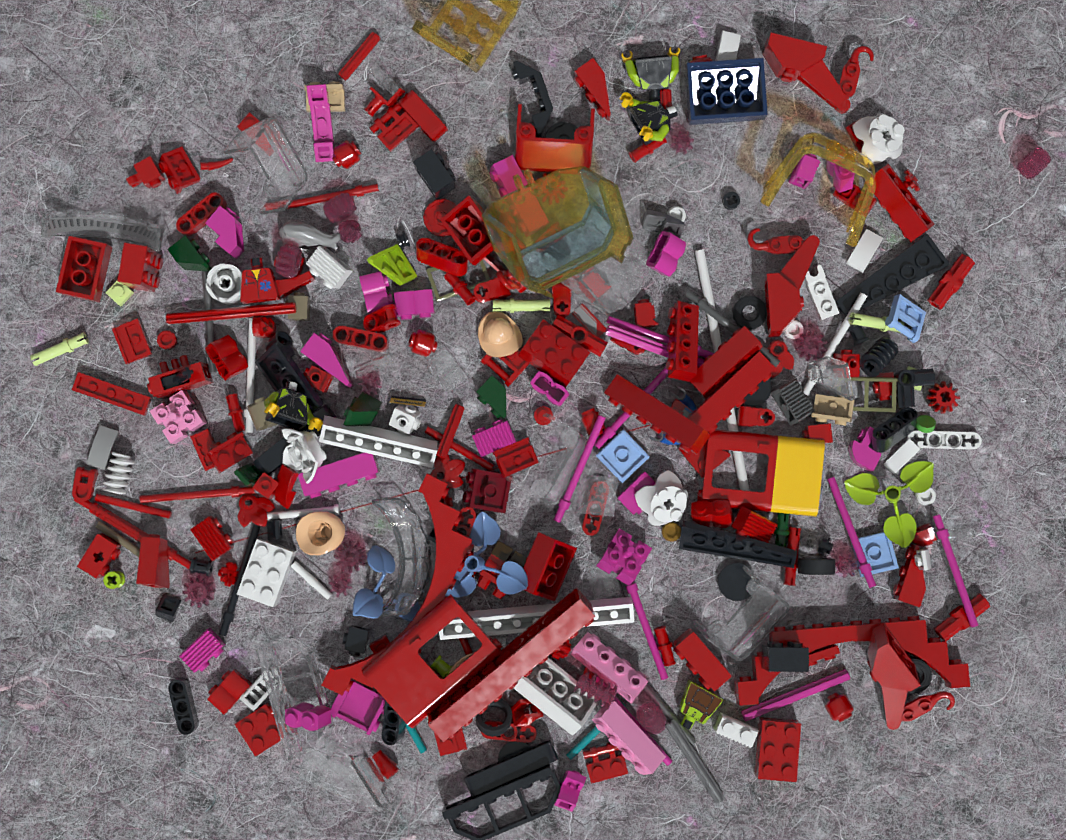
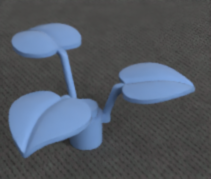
M480 512L476 517L470 533L473 539L472 543L475 546L483 547L478 552H474V556L466 558L462 571H457L454 576L457 580L453 589H448L446 595L452 594L453 597H464L471 594L476 587V580L472 575L474 572L482 570L499 573L496 584L498 589L505 594H516L528 587L527 574L518 563L507 561L502 565V569L499 570L485 566L484 559L479 556L487 548V545L497 543L501 534L498 523L485 512Z
M372 545L368 551L367 561L374 571L382 572V576L373 592L370 589L362 588L356 593L353 602V616L378 618L381 616L383 609L391 603L383 604V598L376 594L386 573L391 574L395 571V561L387 550L376 545ZM400 594L397 600L393 601L392 605H396L395 612L397 614H403L413 605L416 599L409 594ZM417 602L407 613L399 616L404 620L413 621V618L420 609L419 603Z

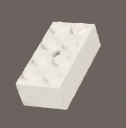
M549 658L543 664L536 665L530 675L519 679L518 684L514 687L517 692L571 735H574L583 727L600 700Z

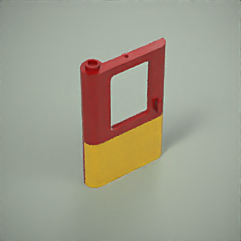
M717 429L710 434L711 436L707 440L702 490L698 489L697 501L712 502L722 499L730 501L731 508L741 509L743 506L755 511L817 517L825 451L824 440ZM721 449L767 454L768 467L765 491L754 492L713 487L712 474L715 451Z

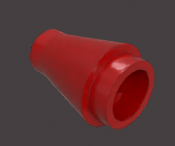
M379 750L372 756L382 777L385 776L387 780L399 771L398 764L384 754L382 750Z

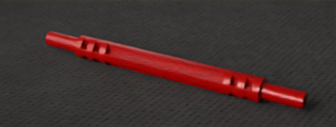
M74 499L75 502L87 508L91 514L141 543V537H149L148 533L96 502L92 503L89 500L79 502ZM168 546V559L170 561L174 560L190 569L191 561L179 555L177 550Z

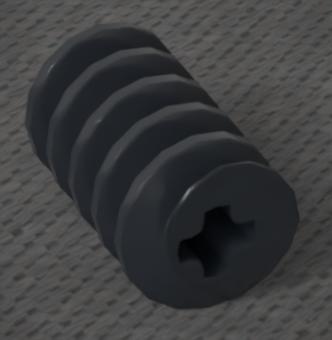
M889 338L878 339L861 357L859 361L861 370L867 376H878L898 354L897 344Z

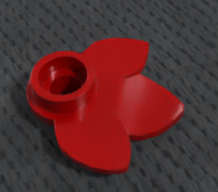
M772 341L767 349L770 350L769 353L781 361L771 372L773 374L771 377L774 378L780 374L783 368L792 370L794 358L787 351V345L783 341ZM776 346H779L781 348L780 353H776L774 351V348Z
M447 455L446 459L437 456L434 462V469L430 475L437 477L438 473H442L443 479L441 480L448 483L447 487L452 489L458 488L463 484V480L459 475L464 470L465 462L459 459L450 460L449 455Z
M245 494L239 500L240 511L237 515L238 521L242 527H246L250 522L265 527L267 524V512L273 511L275 506L265 497L256 498L252 494ZM245 501H251L252 505H246Z

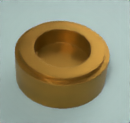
M669 522L663 526L662 536L665 540L674 542L680 538L681 528L678 524Z

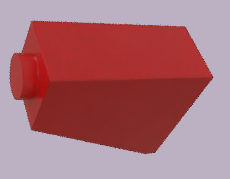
M149 534V537H141L136 584L153 588L170 587L167 540L160 538L161 535Z

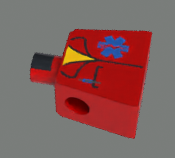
M262 258L250 259L251 269L242 271L241 302L249 304L281 300L273 270L271 268H263Z

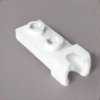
M817 265L814 267V277L808 271L804 283L807 286L821 321L839 314V311L825 278L824 270L821 265Z

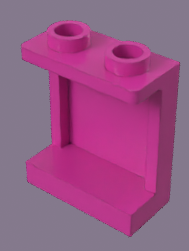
M354 681L349 692L345 691L343 696L337 695L331 707V717H338L366 731V734L370 735L372 731H377L381 723L378 721L380 714L384 715L385 699L378 692Z

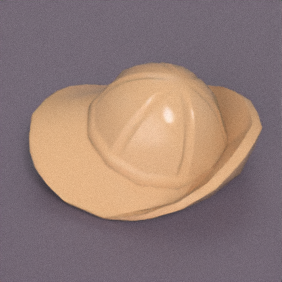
M489 312L479 323L478 339L482 349L492 357L508 356L522 346L523 338L521 331L508 315L502 312Z
M329 512L309 513L303 516L296 526L297 543L300 549L308 555H323L334 550L341 544L345 535V526L341 519Z

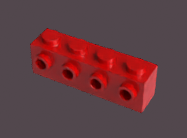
M889 163L865 181L868 190L875 194L881 207L888 211L891 220L900 227L903 236L909 239L910 242L935 225Z
M677 301L673 307H670L668 312L670 325L667 330L669 335L667 352H669L666 369L668 370L669 378L690 382L697 375L699 306Z
M745 326L742 329H737L730 340L723 342L718 347V351L705 358L704 363L697 368V375L690 383L707 399L763 348L761 342Z

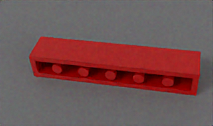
M760 351L757 352L687 418L711 434L718 428L717 423L721 419L725 421L732 414L731 410L735 406L738 408L746 401L744 397L747 394L752 395L759 389L758 384L761 381L766 382L773 375L771 372L775 367Z
M618 374L604 392L609 397L607 401L616 407L618 405L622 406L621 410L630 416L632 414L636 415L635 419L643 425H646V423L650 424V429L657 434L664 433L665 438L671 443L678 442L681 444L679 447L687 453L692 451L697 455L711 436L704 428Z

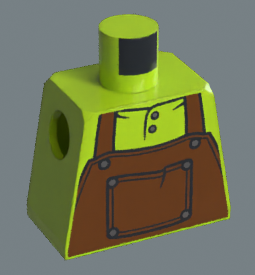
M688 680L679 705V711L685 714L681 725L691 730L695 721L705 724L722 703L723 699L695 682Z

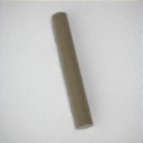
M99 521L97 523V529L139 557L140 548L103 522Z

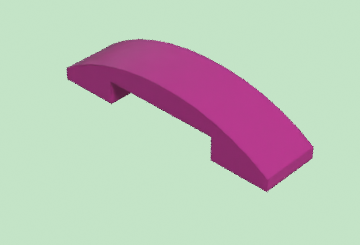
M326 84L307 85L308 103L311 110L315 161H333L332 158L335 156L333 153L334 136Z

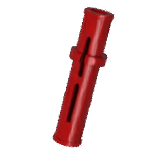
M789 527L787 548L796 550L797 557L794 568L785 567L783 585L796 586L801 528Z

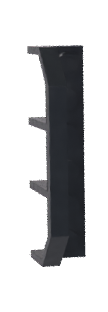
M552 763L479 795L469 796L450 805L445 804L442 815L444 820H449L454 833L471 840H487L551 813L561 784ZM552 776L556 787L548 807L531 814L520 788L522 790L527 789L534 782L539 780L544 782ZM516 790L526 817L499 827L490 804L497 801V798L503 795L504 797L513 795ZM484 804L495 830L483 835H477L457 827L454 819L460 817L461 813L467 810L468 812H473L479 808V805Z

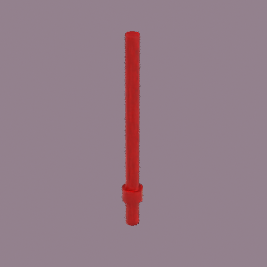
M378 183L367 186L357 185L352 189L266 205V211L270 213L351 196L361 197L365 196L366 193L379 191Z
M238 485L225 489L140 495L139 500L140 503L221 496H231L233 498L245 494H255L256 490L252 488L253 486L240 487Z

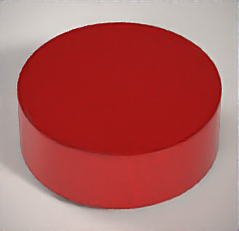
M164 330L158 334L157 343L165 350L173 349L177 344V336L169 330Z

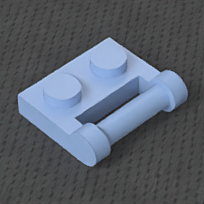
M901 294L894 296L890 314L885 320V325L895 328L907 336L909 341L915 343L920 338L926 312ZM898 318L910 325L912 331L899 323Z

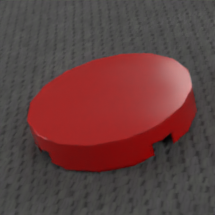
M437 199L428 204L423 216L424 224L428 231L438 237L450 236V233L440 220L457 205L447 199Z

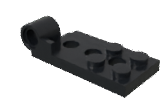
M278 331L266 342L265 348L267 351L255 361V364L275 392L285 388L287 379L290 382L297 383V392L306 395L307 403L313 414L324 403L292 359L296 354L291 348V337L284 331ZM276 363L279 365L280 371L277 369Z

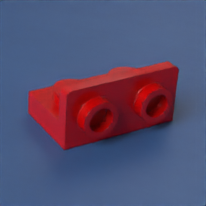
M182 146L161 155L158 163L162 173L166 174L168 184L171 189L175 190L176 194L181 193L183 188L200 181L198 173Z
M234 432L226 437V442L222 444L217 442L209 447L211 450L207 455L219 474L253 454L243 438V432L239 434Z

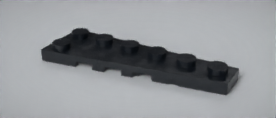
M927 234L835 301V303L846 317L860 293L867 296L860 308L862 310L947 267L950 263Z
M683 520L679 543V549L794 568L797 557L796 550L699 525L695 521Z

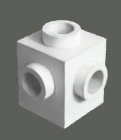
M399 404L395 407L388 425L396 428L400 433L410 434L419 428L421 412L417 411L414 406Z

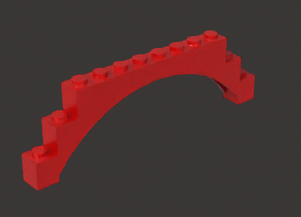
M427 473L418 490L424 495L434 523L436 560L431 585L413 621L393 641L370 656L338 667L331 665L321 686L342 696L345 691L349 692L354 682L351 678L373 688L363 675L362 670L446 599L447 596L445 595L448 589H453L457 580L454 576L457 571H462L465 565L463 558L465 554L469 555L474 544L471 543L472 538L452 529L453 526H458L462 516L459 515L460 510L440 501L441 498L445 499L449 491L447 482Z
M907 616V620H900V617H890L888 621L881 622V619H869V623H862V620H852L847 625H843V622H831V626H824V623H815L809 628H805V625H793V629L777 626L774 627V630L768 631L769 641H779L783 645H787V641H798L803 643V646L808 647L810 653L832 644L849 641H870L873 629L884 623L904 651L926 662L945 681V687H970L968 663L961 662V659L949 660L947 641L940 640V637H931L927 640L926 620L919 619V616ZM758 651L757 655H751L753 679H751V676H740V680H734L736 704L739 706L759 704V697L771 681L780 673L762 669V651Z

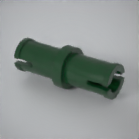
M777 513L774 545L786 548L790 514Z

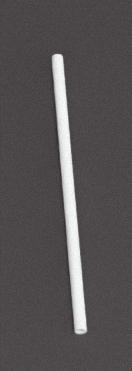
M704 249L697 250L695 255L703 297L709 302L708 305L715 309ZM707 314L715 353L722 344L718 321ZM733 408L731 410L732 414L727 418L728 430L739 432ZM733 451L740 490L750 491L743 452Z

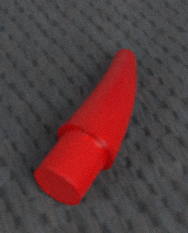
M233 158L222 161L200 162V170L210 171L221 168L231 163Z

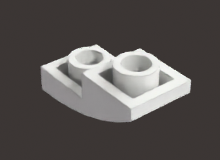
M722 30L715 61L736 60L740 34Z
M866 229L846 264L863 273L881 244L883 237Z
M925 547L916 550L917 555L914 558L916 566H919V570L931 569L929 548Z

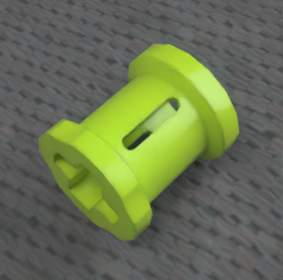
M121 571L108 572L103 579L104 585L109 589L122 587L125 583V575ZM116 576L117 583L113 584L114 579L112 577Z
M439 655L430 667L442 678H445L453 665L447 664L442 660V656Z

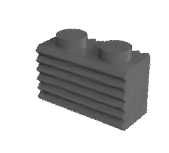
M796 379L771 392L772 397L790 426L815 412L811 401L806 398L804 392H802V386L796 382Z

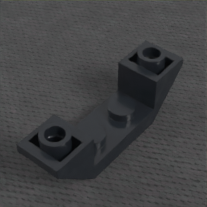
M514 61L513 68L511 69L514 80L518 79L519 85L534 80L531 82L535 93L538 92L540 97L538 104L540 110H544V112L532 115V122H529L535 127L537 137L539 138L542 136L553 114V106L541 72L519 61Z

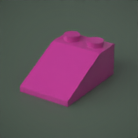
M313 333L300 352L352 389L354 385L338 353L330 345L333 341L322 333L319 336Z

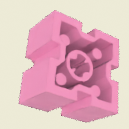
M184 390L170 397V404L161 403L149 411L157 424L166 427L162 431L170 444H177L188 436L186 431H196L207 424L200 410L192 409L195 403L188 392Z

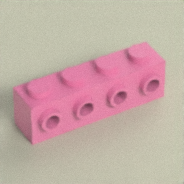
M587 632L573 648L571 653L573 657L631 704L649 682L642 672L635 671L627 660L619 658L616 652L611 647H606L602 644L599 637L595 634L591 635Z
M615 701L605 703L592 718L597 729L606 734L610 743L618 747L622 752V756L635 766V770L642 775L653 774L666 756Z

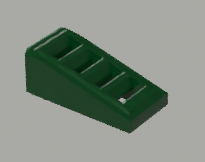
M249 463L234 471V474L245 486H254L262 475L253 463Z

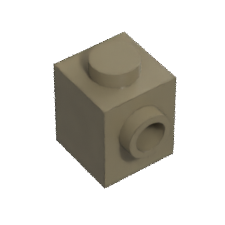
M295 292L294 296H288V300L285 303L294 302L297 307L296 313L288 314V319L290 321H310V298L305 296V293Z

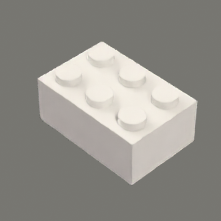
M261 538L256 539L237 595L271 607L277 606L296 551Z

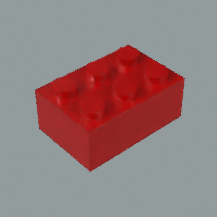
M68 236L56 292L100 303L113 247L105 243Z
M124 243L117 281L132 289L155 292L160 283L158 273L159 269H162L163 258L148 246Z
M543 319L518 356L566 388L590 352Z
M538 532L523 568L528 578V587L525 591L555 601L577 548Z
M690 628L672 642L675 646L673 648L674 652L681 660L686 658L688 661L686 666L694 675L697 673L700 675L698 679L707 690L712 688L715 692L732 677Z
M759 717L754 775L757 779L797 782L801 723L798 720Z

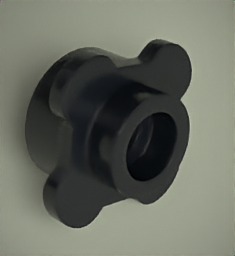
M823 538L819 545L818 552L822 553L824 557L832 551L834 544L831 543V538Z

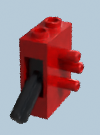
M182 355L179 357L182 367L180 368L178 359H172L170 362L173 370L169 371L167 362H160L159 366L162 374L148 378V391L150 394H153V397L164 399L175 395L181 390L189 391L212 384L214 382L211 373H209L208 364L197 362L190 365L187 355Z

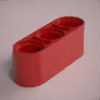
M410 90L397 102L402 107V110L408 113L433 143L448 131L444 123L413 90Z
M216 192L209 194L177 220V230L186 236L194 235L206 225V221L219 207H213L212 203L215 199L219 198L221 200L219 206L226 209L227 202L225 198ZM201 210H205L204 218L198 219V213ZM186 222H190V228L187 231H183V225Z
M420 238L416 242V259L419 262L455 276H463L467 273L468 259L461 250L429 238Z
M338 326L333 330L334 340L342 345L375 352H384L389 347L388 339L380 333L346 326ZM345 330L347 337L344 340H339L338 333ZM360 334H364L366 337L365 342L362 344L356 342V338ZM378 338H382L385 341L384 346L381 348L375 347V341Z

